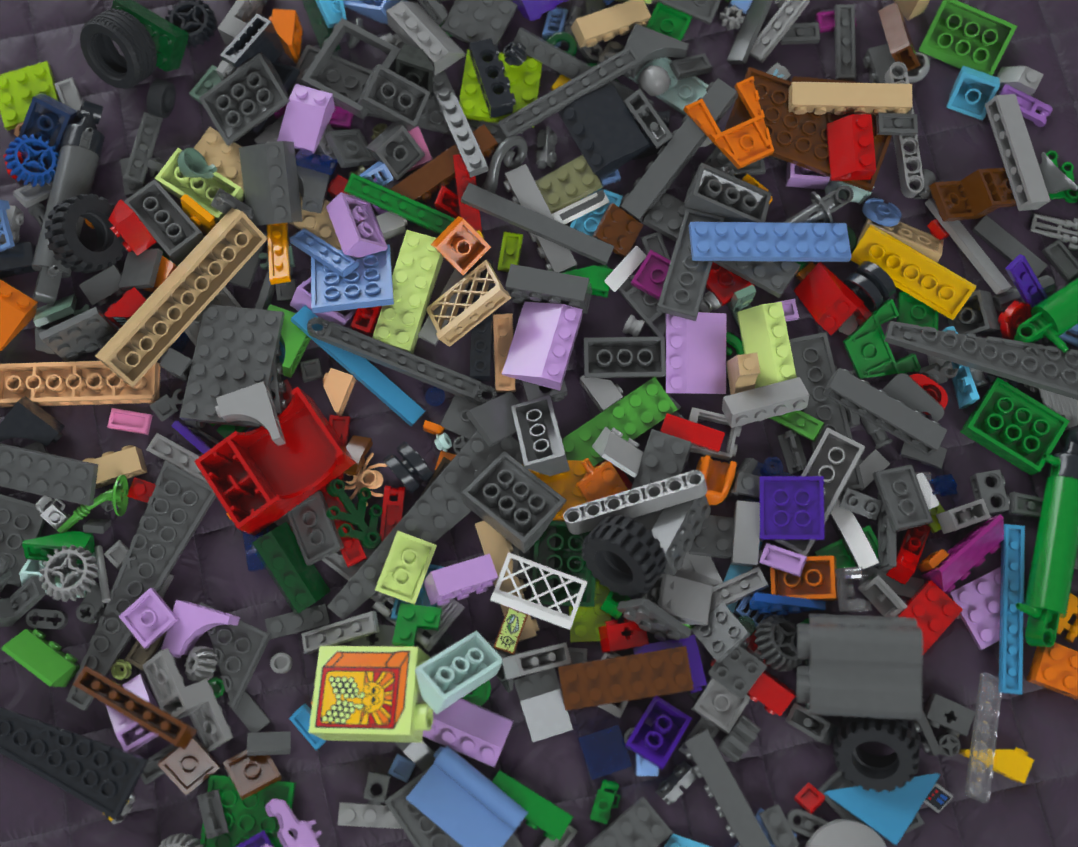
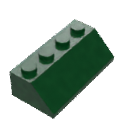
M287 522L250 544L295 614H299L331 591L314 564L306 565L297 539Z

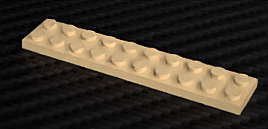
M209 127L194 149L201 153L208 166L214 164L218 169L216 172L240 186L244 191L239 153L241 146L235 142L227 146L220 133ZM300 194L303 222H293L290 224L299 230L305 228L336 249L342 250L326 208L330 202L325 199L321 214L302 210V197Z

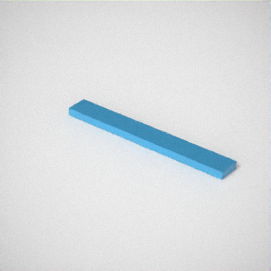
M304 306L291 318L292 323L408 425L412 427L425 413L424 409L367 359L310 336L307 332L308 321L318 316L313 314L308 307ZM314 324L312 326L313 330L319 332L323 330V327L320 324Z
M1004 524V539L1001 541L998 693L1022 695L1024 612L1016 608L1017 603H1024L1025 526Z

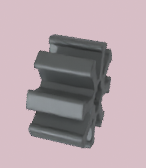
M744 715L740 716L731 731L722 738L718 750L734 763L738 762L742 754L748 751L749 745L755 741L758 736L757 733L761 728Z

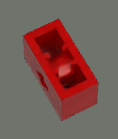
M382 306L357 309L350 325L351 329L372 338Z
M624 618V623L618 624L617 620L605 621L606 626L598 627L602 652L649 644L647 631L640 629L637 623Z

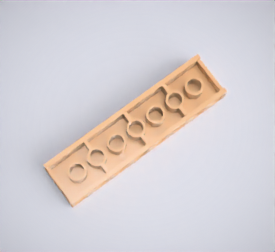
M101 361L0 364V408L14 407L24 396L38 406L153 403L160 398L161 366L160 363L156 362L139 382L132 387L121 380Z

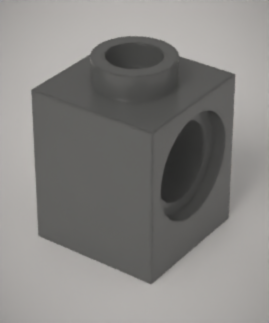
M374 771L369 772L363 799H368V803L380 806L381 802L385 803L384 801L388 798L392 776ZM374 783L382 785L383 791L380 795H376L372 791Z

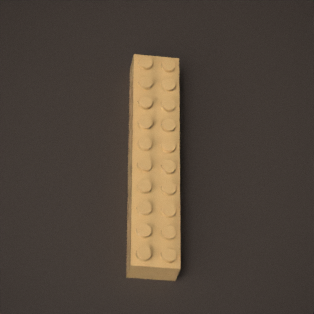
M231 208L95 357L121 380L134 387L264 244L267 237L243 211Z

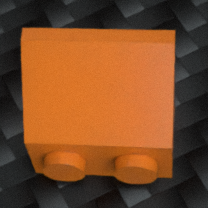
M273 9L272 17L270 16L269 20L273 23L285 53L297 64L300 59L303 28L296 10Z

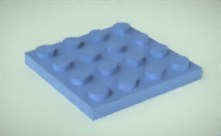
M390 244L387 245L388 248L381 252L360 258L349 256L357 261L358 267L344 278L311 257L312 313L394 305Z

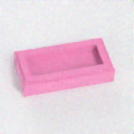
M111 408L107 428L148 435L153 416L146 413Z

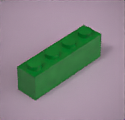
M499 770L492 783L528 812L525 816V824L535 830L537 827L545 831L543 835L552 841H555L556 838L561 840L574 816Z

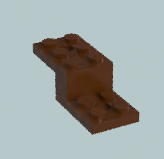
M1005 168L978 169L960 181L934 182L929 185L943 222L979 219L998 208L1017 206Z

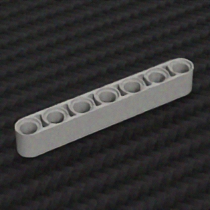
M902 62L893 63L885 74V83L909 84L906 65ZM892 71L897 72L899 76H895ZM913 104L912 108L907 114H914ZM893 135L901 191L905 197L913 198L924 188L917 135ZM903 146L909 147L911 152H907ZM906 165H911L913 171L908 170ZM909 183L914 184L916 190L911 189Z
M690 471L569 508L564 513V520L570 533L575 535L592 531L607 516L623 515L625 518H635L701 498L707 493V484L701 471Z

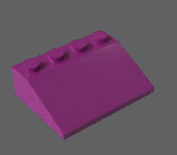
M1000 514L980 522L947 551L949 555L934 569L925 571L920 576L926 582L930 580L934 582L946 594L951 592L956 587L954 585L959 579L962 581L971 574L969 570L974 565L976 567L980 566L986 560L984 558L985 555L989 552L992 554L1001 547L999 543L1004 539V517Z

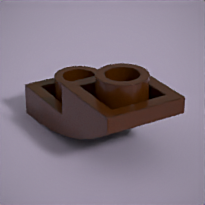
M353 436L346 448L356 461V464L344 471V474L357 475L365 464L364 456L373 445L372 438Z

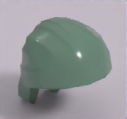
M192 147L182 150L177 159L178 167L184 177L208 179L214 177L213 173L218 170L214 164L208 166L201 153Z

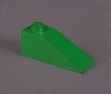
M593 265L564 272V274L589 278L592 295L608 298L610 287L604 280L613 271L610 267L606 265Z
M79 531L64 532L22 542L25 559L48 561L47 554L53 556L55 554L54 549L62 551V546H66L68 549L71 544L77 548L81 546L85 551L88 550L92 554L95 547L93 533ZM77 559L76 563L83 564V561Z

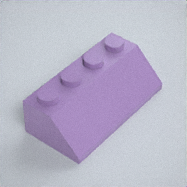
M461 698L438 714L433 711L432 728L430 730H423V737L444 746L448 745L455 751L495 767L514 721Z

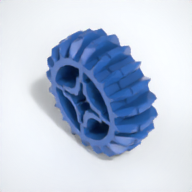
M26 134L22 135L21 138L16 137L14 142H10L9 148L5 151L6 156L4 159L8 162L6 169H12L10 172L11 176L17 175L16 180H24V185H27L29 182H31L32 187H36L37 183L41 187L44 186L45 182L50 184L52 179H54L58 163L57 158L59 157V153L54 152L55 146L50 147L49 140L43 142L42 136L35 139L34 134L30 135L29 138ZM18 152L22 154L21 157L24 160L22 164L18 160ZM44 158H46L48 162V170L44 167Z

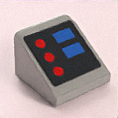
M935 783L924 803L939 813L954 796Z

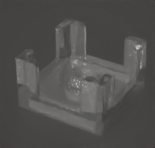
M862 567L835 569L839 611L845 613L872 611L870 601H865L864 599L854 600L853 598L855 596V589L852 581L867 580L868 570L862 572Z

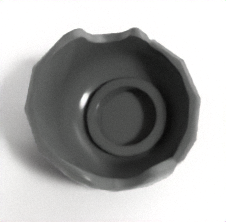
M922 169L924 188L914 199H928L932 196L929 185L937 182L935 174L929 169Z

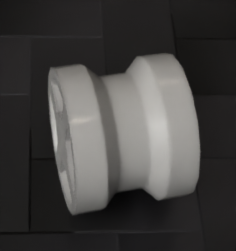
M631 314L622 332L638 337L645 321L637 320Z

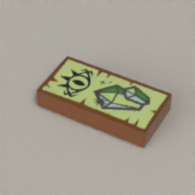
M508 607L494 648L514 655L528 614Z

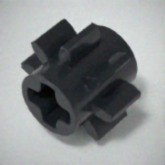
M511 42L505 47L503 51L504 61L509 66L512 64L520 66L525 62L527 56L525 55L526 48L521 42L518 44Z

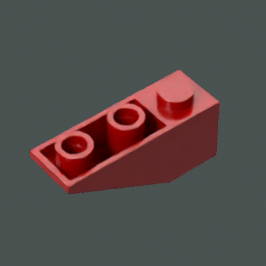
M925 525L906 529L896 550L897 566L889 569L886 576L904 585L908 582L916 570L931 530L930 527Z

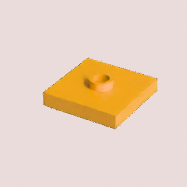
M184 194L180 198L183 211L206 236L216 225L215 217L191 197Z

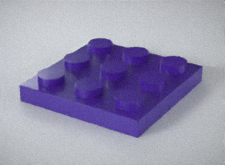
M760 476V540H825L824 476Z

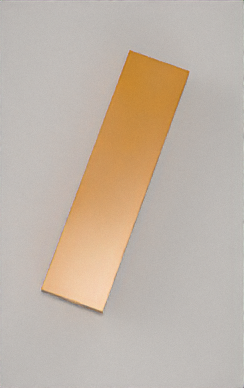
M287 223L267 225L269 281L271 285L291 282Z

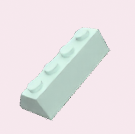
M476 630L416 667L415 672L422 698L438 714L494 677L503 663L501 656Z

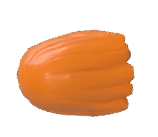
M708 455L699 459L696 470L704 474L707 484V493L705 495L709 505H717L723 502L728 495L735 478L736 462L730 461V464L726 462L721 463L711 459V456Z

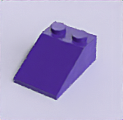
M655 696L625 746L663 770L692 718L660 697Z

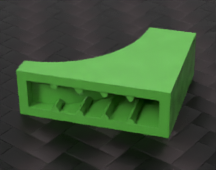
M270 304L267 310L281 311L285 314L280 342L286 351L282 369L284 376L291 378L311 338L291 322V318L296 313Z

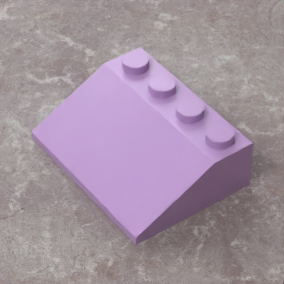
M524 302L502 375L560 391L582 320L583 309L565 304Z
M698 312L696 321L666 314V393L726 394L725 313Z

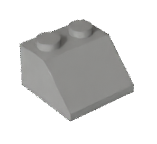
M605 427L592 448L601 457L635 478L643 452L638 448L640 444L631 438L628 441L622 438L623 433L614 427L612 430Z

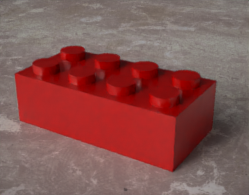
M930 580L924 582L914 596L905 603L908 607L903 609L896 617L916 619L917 626L922 630L924 655L963 609Z

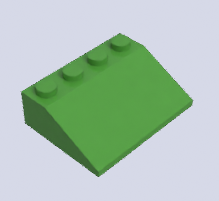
M942 0L919 51L959 69H962V66H966L993 75L1017 26L960 1Z

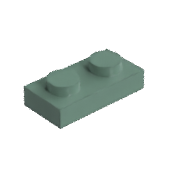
M212 65L189 93L191 98L201 103L199 97L221 82L216 71L217 67Z

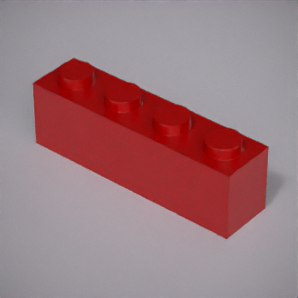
M714 658L711 660V666L716 662ZM764 670L747 695L754 702L760 701L765 705L764 709L770 714L774 715L776 713L781 716L794 699L795 692Z

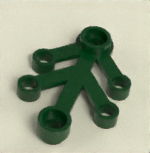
M333 479L327 484L326 490L330 496L340 499L348 513L341 512L337 506H331L326 511V516L330 520L337 519L357 525L360 531L353 530L349 524L344 523L338 528V534L341 537L361 540V544L365 548L375 549L381 543V536L376 531L378 517L383 512L381 506L375 504L369 508L370 520L367 526L364 517L366 503L371 497V491L363 487L357 492L358 504L356 509L344 491V482L340 479ZM373 509H376L378 514H375ZM331 510L336 513V516L331 513Z

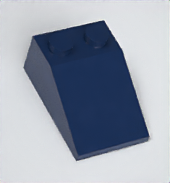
M43 93L37 94L32 98L18 137L21 138L22 135L26 134L29 138L30 135L34 134L35 139H38L39 136H42V141L46 142L49 140V146H55L54 152L59 153L65 127L74 123L78 111ZM44 158L43 163L48 165L46 158Z

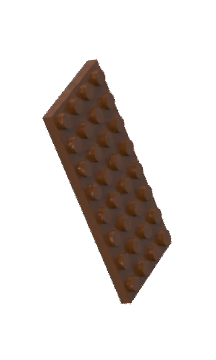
M749 67L744 80L752 76L755 79L754 85L755 89L758 90L760 107L765 115L766 128L768 127L774 147V152L770 156L830 177L826 125L854 113L816 115L814 112H806L805 114L789 112V87L792 82ZM739 95L724 131L752 119ZM866 113L872 116L876 172L871 180L842 182L871 192L892 135H877L876 116L874 113Z

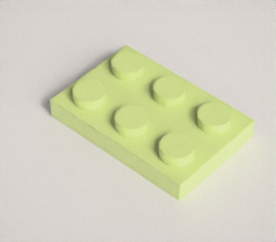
M397 531L375 590L415 605L437 545Z

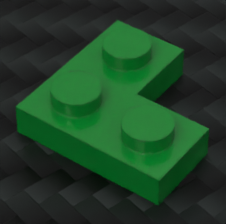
M400 603L392 641L393 646L414 647L418 628L439 631L442 608Z

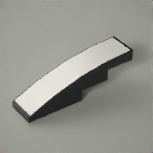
M838 499L829 518L838 538L842 539L848 555H851L858 572L861 573L879 566L880 563L854 513L839 507L841 502Z

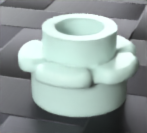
M445 432L441 435H436L437 439L434 440L436 447L447 452V449L452 447L450 437Z

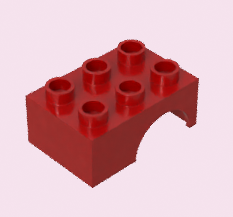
M299 387L291 391L293 397L290 404L278 415L286 444L277 446L272 440L269 431L261 426L248 432L235 431L194 461L236 527L254 536L356 464V461L314 400Z

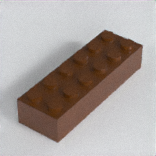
M686 646L558 667L565 711L694 690Z

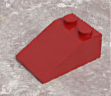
M821 262L793 290L815 321L830 335L839 330L864 303Z

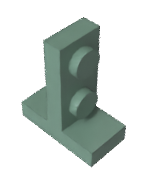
M754 285L735 292L731 301L727 303L738 328L737 312L752 308L751 302L757 292Z

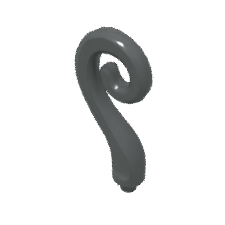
M513 135L506 138L498 146L492 157L486 179L480 188L495 194L502 160L509 169H516L523 163L527 155V142L524 138ZM514 146H517L518 154L516 158L512 160L515 153L513 150L510 149Z

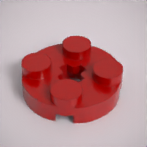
M1014 301L1005 312L999 315L998 323L1001 324L1003 339L1014 340L1018 326L1032 317V307L1029 304Z

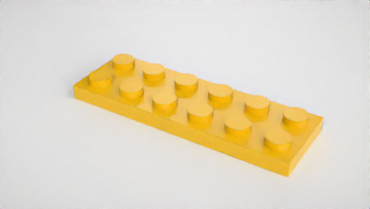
M872 224L851 254V260L858 265H861L864 261L875 263L890 276L897 288L951 320H954L976 289V285Z

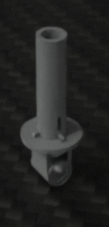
M841 186L822 198L816 192H812L810 197L813 204L783 223H816L821 219L826 223H833L831 213L853 199V190L849 186ZM840 190L845 191L847 194L845 201L840 200L838 197Z

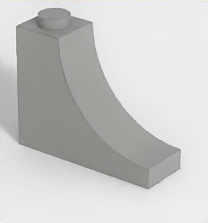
M264 381L216 398L218 405L215 406L219 418L222 417L227 423L233 421L257 423L269 431L272 440L277 446L286 444L270 389Z

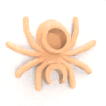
M374 453L367 457L363 470L361 468L357 475L347 474L354 478L352 481H345L350 485L345 486V490L356 488L349 497L350 500L363 487L377 489L383 484V475L379 471L371 469L387 467V465L377 463L367 468ZM371 491V495H372V496H375V497H383V496H384L382 493H375V492Z

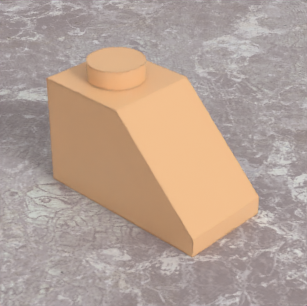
M330 368L329 373H325L322 383L335 413L342 416L356 379L353 375Z

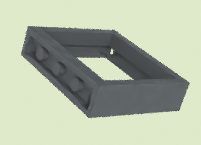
M342 18L339 23L334 25L330 37L324 40L322 49L318 54H315L312 64L303 72L301 80L306 87L332 93L335 105L364 120L369 112L368 109L315 81L316 77L346 32L388 54L382 66L393 72L396 70V58L401 49Z

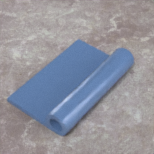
M448 745L445 748L441 746L433 756L436 758L434 764L409 793L406 800L462 847H503L528 812Z

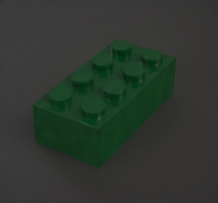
M113 0L111 9L122 10L133 15L150 33L157 51L156 66L165 72L180 69L190 34L133 0Z

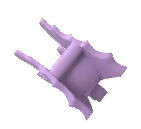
M272 799L266 804L267 815L269 817L275 816L278 820L280 828L277 836L282 847H319L316 838L322 833L320 830L316 833L313 832L312 825L316 824L315 820L308 822L298 821L284 800ZM288 831L293 833V837L288 834ZM265 844L264 846H261V847H271V846Z

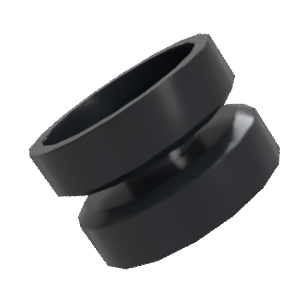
M864 261L855 270V273L850 274L843 282L864 301L863 304L870 312H875L883 304V300H887L896 291L895 284L890 276L881 267L870 261Z
M403 441L396 448L402 460L400 461L395 454L390 453L383 461L402 484L413 493L420 487L419 482L413 476L414 474L423 481H427L434 474L419 453Z

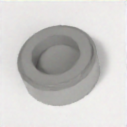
M282 652L275 654L270 661L272 670L279 674L287 673L293 664L290 655Z

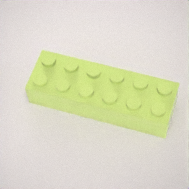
M407 230L392 274L394 305L382 306L372 338L413 354L418 334L427 312L425 308L429 305L443 257L431 245L436 239L435 237Z

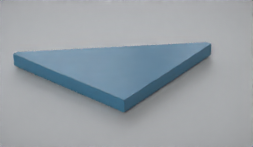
M940 774L916 776L910 782L906 781V785L902 788L895 787V790L890 792L887 790L876 792L873 789L868 791L864 790L862 786H854L825 791L824 794L892 844L897 845Z

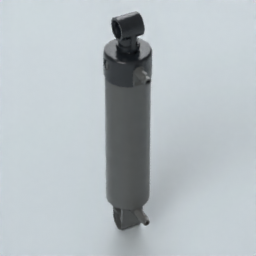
M87 100L82 101L78 114L80 121L77 124H69L65 127L61 151L32 262V268L39 272L33 300L54 305L61 278H69L72 270L71 267L65 268L62 266V261H57L53 257V250H49L47 246L49 241L45 239V233L47 232L45 222L50 220L47 216L57 203L80 194H91L105 141V136L97 130L96 126L101 119L103 106ZM79 216L76 223L78 239H80L85 219Z

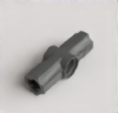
M1045 275L1038 278L1046 294L1055 290V282L1052 277ZM1016 286L992 297L995 310L998 312L1005 311L1014 301L1025 303Z

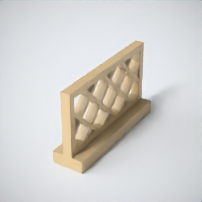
M485 260L425 309L437 330L436 335L438 339L450 347L511 299V296L503 288L491 264ZM487 268L486 278H480L481 272ZM472 282L470 291L465 290L466 284ZM478 282L484 283L482 291H476ZM495 283L496 286L487 292L489 284ZM457 294L455 303H449L451 296ZM463 295H468L466 304L461 303ZM474 295L480 296V298L472 304ZM442 306L440 315H435L433 311ZM448 307H453L451 316H445ZM465 308L464 311L457 316L458 309ZM449 320V323L441 328L443 321Z

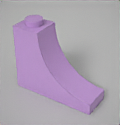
M176 600L173 613L179 620L167 630L162 650L168 648L173 657L181 658L182 655H188L189 650L193 649L198 639L209 629L223 624L238 625L240 617L192 602Z

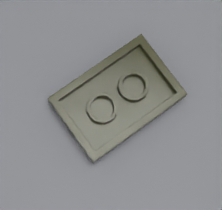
M583 155L535 181L551 214L603 187Z

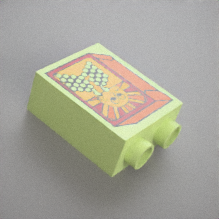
M320 646L309 733L323 740L422 743L423 730H430L432 728L433 710L422 698L415 669L429 660L430 656L419 647Z

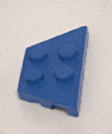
M757 592L753 594L754 596L749 601V610L758 611V614L761 615L776 613V615L786 617L792 613L825 610V601Z

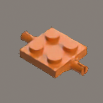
M588 458L581 462L587 473L575 486L586 503L628 490L609 461L606 460L597 467H593Z

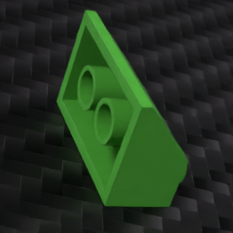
M36 628L34 630L25 629L1 648V650L50 687H66L80 669V665L77 663L78 659L75 656L62 652L60 650L62 647L59 644L46 640L44 638L46 635Z

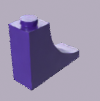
M695 634L690 635L689 638L667 640L632 649L634 655L686 646L694 690L690 691V693L703 691L702 687L707 685Z

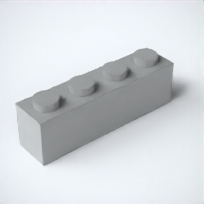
M800 377L725 396L723 397L722 411L730 427L733 428L807 408L810 394Z

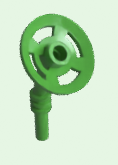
M119 475L113 489H109V491L95 497L93 505L81 504L57 531L59 533L67 532L75 523L83 520L87 513L91 512V509L107 500L112 501L116 515L123 516L129 499L127 497L129 486L126 476Z

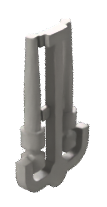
M1039 214L1033 215L1030 227L1031 232L1060 239L1062 242H1070L1068 249L1078 250V245H1076L1078 243V232L1062 228L1063 225V227H1072V229L1078 230L1077 218H1074L1072 222L1067 219L1062 220ZM1037 218L1058 224V227L1037 222Z

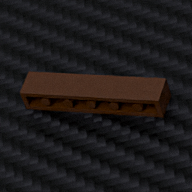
M485 124L473 131V134L484 158H490L498 148V143ZM456 144L390 190L419 203L429 201L433 194L441 189V186L447 188L449 183L455 179L453 155L460 154Z
M87 666L83 668L73 684L158 736L185 750L197 732V729Z

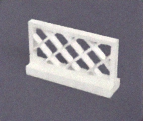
M508 552L490 600L570 630L587 581ZM510 559L518 560L523 569L511 574L508 568ZM523 563L529 564L530 566L525 568ZM537 567L542 577L531 582L526 570ZM506 570H507L509 576H507V577L504 578V575H505ZM542 570H545V571L550 572V573L547 574V575H544V573H543ZM524 571L529 583L517 588L513 576ZM556 574L560 577L562 584L551 589L546 577ZM562 577L569 579V581L564 583ZM511 578L515 589L508 593L499 590L502 581ZM544 579L549 590L537 595L532 584ZM573 581L582 584L579 593L570 596L566 584ZM530 585L535 597L525 600L522 598L519 590ZM564 586L569 598L557 603L552 591ZM517 591L519 597L512 595V593ZM550 592L555 604L544 607L538 597ZM578 596L574 604L572 598ZM537 599L539 604L533 603L531 601ZM570 600L573 606L571 616L563 614L559 604ZM556 606L558 611L552 610L550 608Z

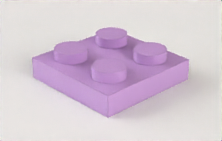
M149 588L119 616L144 648L151 646L179 620L154 588Z

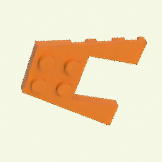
M753 76L736 83L734 86L752 118L721 132L703 99L686 105L683 109L738 170L774 152L770 133L764 121L765 115L760 107L758 90L755 89V79Z

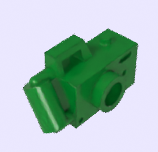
M603 780L601 789L598 788L590 816L591 820L607 824L608 819L610 820L611 808H618L621 796L617 794L619 788L617 782ZM614 796L618 797L616 805L613 804Z

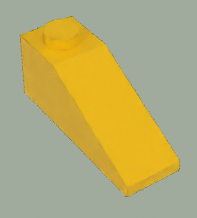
M1017 747L1015 750L960 749L958 752L1015 782L1023 784L1034 762V759L1027 756L1028 752Z

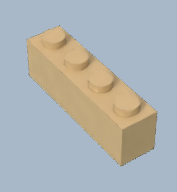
M630 0L577 18L572 24L571 29L579 47L587 46L589 48L596 45L599 41L604 40V42H607L616 35L624 36L633 30L635 24L646 27L651 15L644 0Z
M134 445L125 446L121 451L115 453L114 451L103 453L102 457L96 459L87 458L83 460L98 464L95 489L115 483L119 475H125L129 479L147 473L142 450Z

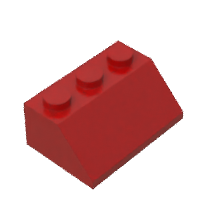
M851 114L828 123L826 131L831 181L871 180L876 172L871 114Z

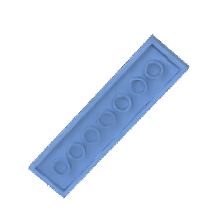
M690 222L689 224L692 261L849 262L852 258L846 223Z

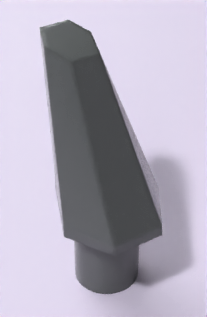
M356 18L355 25L366 30L363 26V20ZM351 35L348 47L354 48L360 39Z

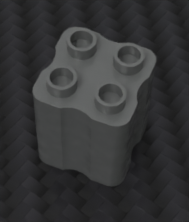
M809 614V624L797 623L798 659H808V666L797 665V703H809V714L921 720L923 636L922 630L917 626L915 618Z

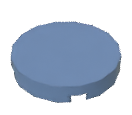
M879 198L866 200L862 207V212L871 221L890 227L896 226L900 222L902 213L894 204L888 203L887 205L883 203L884 200Z

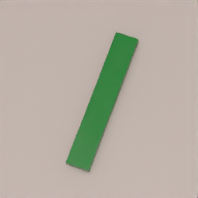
M351 173L344 192L438 234H441L455 220V218L354 173Z

